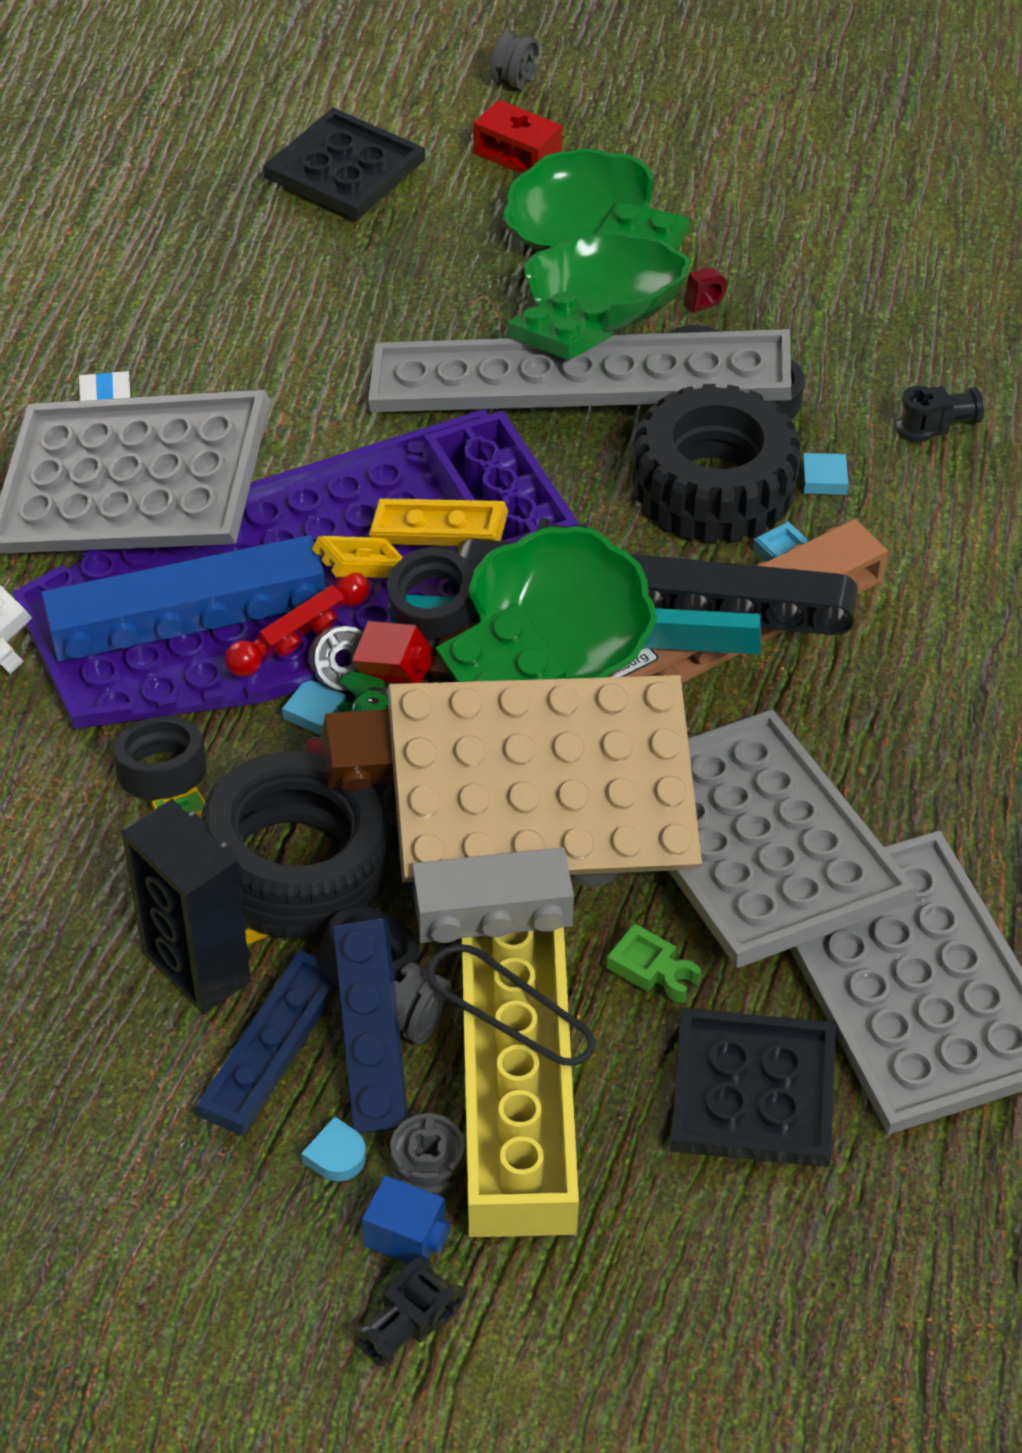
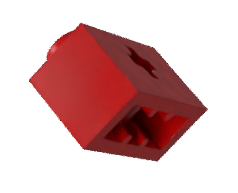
M498 99L473 123V154L522 174L531 169L544 156L562 151L563 125Z

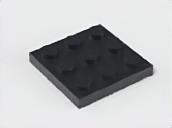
M332 107L263 165L264 178L358 220L425 161V148Z
M682 1008L670 1151L829 1167L832 1148L836 1023Z

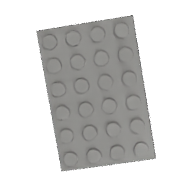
M265 390L28 404L0 495V554L236 544L271 402Z
M773 709L688 738L702 865L698 869L669 870V873L736 968L916 901V886Z
M940 830L884 847L916 886L915 902L790 948L827 1021L836 1023V1038L888 1135L1022 1092V967Z

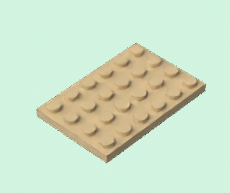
M681 675L389 684L387 694L402 882H413V863L565 847L570 875L698 869L702 865Z

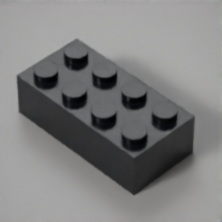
M170 799L121 831L142 953L205 1015L251 982L249 967L251 953L247 946L245 933L248 925L243 916L242 900L244 899V893L240 887L238 873L241 864L238 856L227 843L222 842L219 844L208 833L204 822L195 812L190 811L187 813L173 799Z

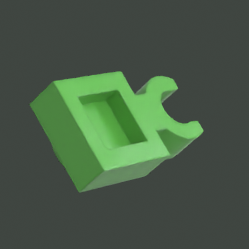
M634 923L607 956L606 964L607 969L647 992L651 990L655 983L662 985L665 994L671 1000L678 1003H684L686 1000L687 987L678 983L677 980L686 979L698 985L701 980L702 971L692 961H675L676 946Z

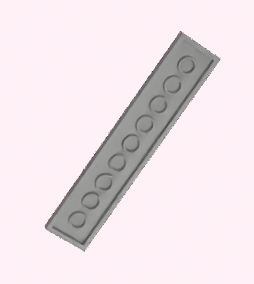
M790 329L612 335L610 338L570 360L512 338L375 343L368 402L370 412L658 404L659 400L670 393L675 396L678 395V391L682 388L692 386L694 389L702 388L703 384H716V387L727 388V384L739 386L740 391L749 393L752 390L761 394L764 401L791 400Z

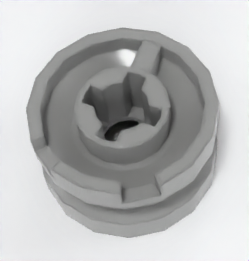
M334 626L324 629L313 639L308 650L307 661L312 671H315V677L320 684L331 689L350 691L340 681L349 671L361 673L352 659L363 631L356 627ZM345 649L349 651L347 653L351 662L349 666L340 667L337 665L335 655L339 650Z

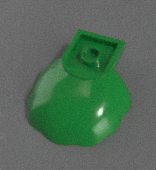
M587 148L546 155L537 161L531 169L523 172L511 183L507 194L508 204L505 207L503 217L513 233L535 253L552 248L570 238L605 232L625 233L631 236H646L660 239L672 245L677 251L690 231V217L650 208L654 178L647 164L628 154L607 153L602 150Z
M617 232L574 237L558 243L552 248L537 252L527 260L524 268L527 281L538 306L526 309L522 315L507 322L508 337L570 360L610 338L616 329L635 324L654 315L675 299L690 267V258L682 252L676 251L672 245L660 239L646 236H631Z
M576 526L569 528H543L526 535L517 543L498 547L485 556L474 570L469 587V594L479 612L481 623L437 646L436 652L454 682L605 678L626 668L638 657L646 639L653 631L657 614L654 602L648 595V581L641 564L627 551L612 545L607 537L593 528Z

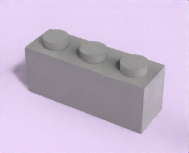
M565 847L413 863V894L420 943L433 941L448 943L461 938L479 936L501 937L509 933L535 930L549 932L573 926L574 894Z

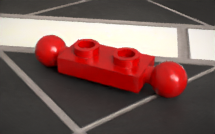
M359 572L351 573L346 577H337L334 585L332 584L261 630L257 639L253 642L246 640L234 642L225 653L227 669L237 677H249L259 670L262 662H265L275 654L280 658L289 655L302 643L300 638L312 630L318 635L324 629L331 627L338 620L336 613L339 607L342 605L355 607L364 603L370 593V585L367 578Z

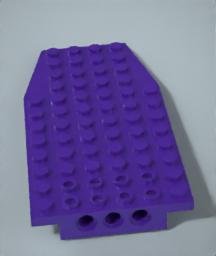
M483 409L251 482L236 544L89 550L83 553L81 562L70 568L63 565L14 590L13 597L32 617L25 627L73 729L142 720L150 717L171 716L263 703L294 693L304 682L310 680L318 682L315 677V671H312L307 661L309 647L317 635L312 630L300 638L302 643L289 655L280 658L275 654L265 662H262L259 670L249 677H237L227 669L225 665L226 650L236 641L246 640L253 642L257 639L261 630L287 613L57 662L42 591L308 535L312 536L314 544L318 536L370 538L369 533L379 499L505 501L508 514L501 537L503 542L517 543L526 535L536 532L541 518L549 519L550 524L577 527L579 523L504 411L489 415ZM391 544L402 557L424 548L439 547L453 550L454 552L457 550V546ZM318 555L324 572L326 589L332 584L334 585L337 577L331 572L333 566H326L323 563L322 558L324 555ZM366 577L370 585V593L366 601L355 607L345 605L339 607L336 613L338 620L331 627H356L364 632L368 621L392 623L388 609V578ZM440 577L425 579L415 584L406 594L439 597L457 596L449 588V579ZM342 649L336 653L335 661L338 666L344 667L351 664L350 657L347 654L348 650Z

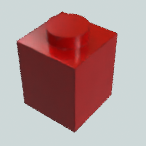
M368 621L352 661L361 673L393 684L422 683L426 672L431 668L435 650L416 625Z

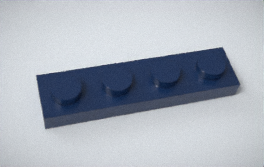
M382 918L333 926L353 1127L360 1135L396 1130L404 1120L409 1118L388 921Z
M301 950L297 952L197 1103L198 1117L244 1137L339 989L322 972L317 957Z

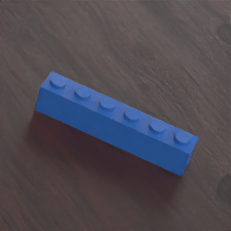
M312 536L293 538L42 591L57 662L291 612L325 590L324 572L318 555L312 550L314 546Z

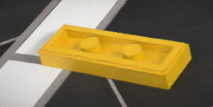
M379 499L369 536L370 538H386L390 544L458 546L467 539L501 541L508 508L505 501Z

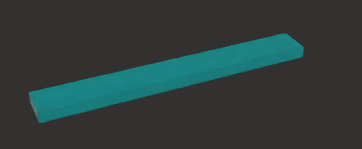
M406 595L408 603L425 609L443 606L455 598ZM389 602L388 609L392 623L398 624L394 616L392 615V610ZM655 608L657 620L651 635L646 639L643 648L760 655L761 615ZM476 609L474 617L470 620V622H475L479 624L481 623L479 612Z

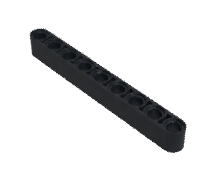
M467 539L457 546L456 553L464 557L474 571L488 553L513 542ZM630 554L641 564L648 581V595L653 600L655 608L758 614L761 615V628L825 635L847 633L852 629L855 621L858 587L855 581L847 575ZM449 579V588L454 594L458 595L460 592L459 584Z

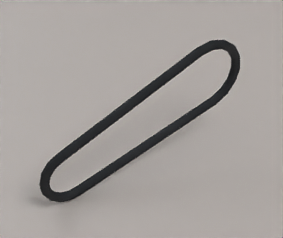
M455 944L444 947L434 954L427 968V978L430 986L440 996L553 1062L565 1066H575L582 1064L591 1057L595 1050V1038L589 1028L482 950L471 945ZM454 952H468L477 956L584 1034L587 1039L585 1052L574 1058L559 1056L445 990L435 978L437 963L447 954Z

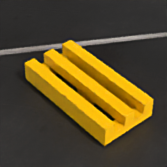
M318 536L312 547L316 555H324L322 561L326 566H333L331 572L336 577H346L351 573L359 572L365 577L389 578L392 568L403 558L386 538Z

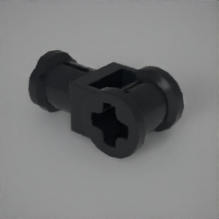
M925 386L909 387L902 395L901 401L904 406V412L898 419L896 430L907 441L924 442L932 436L948 434L950 424L967 421L970 424L981 423L984 418L982 394L977 387L965 389V392L948 394L943 386L933 388Z
M419 1256L412 1260L401 1271L394 1284L383 1294L384 1309L367 1325L359 1324L353 1330L354 1339L361 1350L371 1361L380 1367L388 1368L394 1362L393 1354L411 1337H414L421 1343L433 1330H438L446 1325L458 1312L465 1299V1290L459 1285L451 1286L431 1269L432 1263L425 1256Z

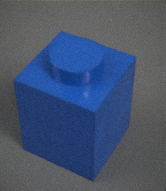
M385 1175L362 1218L364 1247L407 1264L419 1256H425L428 1259L432 1251L440 1253L450 1230V1222L445 1221V1198Z

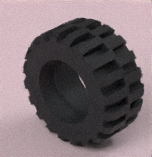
M703 384L702 388L694 389L692 386L682 388L678 391V395L674 396L670 393L658 401V406L654 404L644 414L643 420L638 424L633 466V483L636 499L652 520L658 518L660 527L670 533L675 530L679 532L681 538L693 541V538L704 539L706 544H717V540H728V544L742 541L743 537L747 535L750 538H754L764 533L766 526L770 529L783 519V515L789 511L793 503L800 461L801 443L799 435L787 414H782V409L772 400L764 401L762 395L750 390L749 393L740 391L739 386L728 384L727 388L716 387V384ZM702 458H719L732 461L740 466L728 469H715L698 465L692 461Z

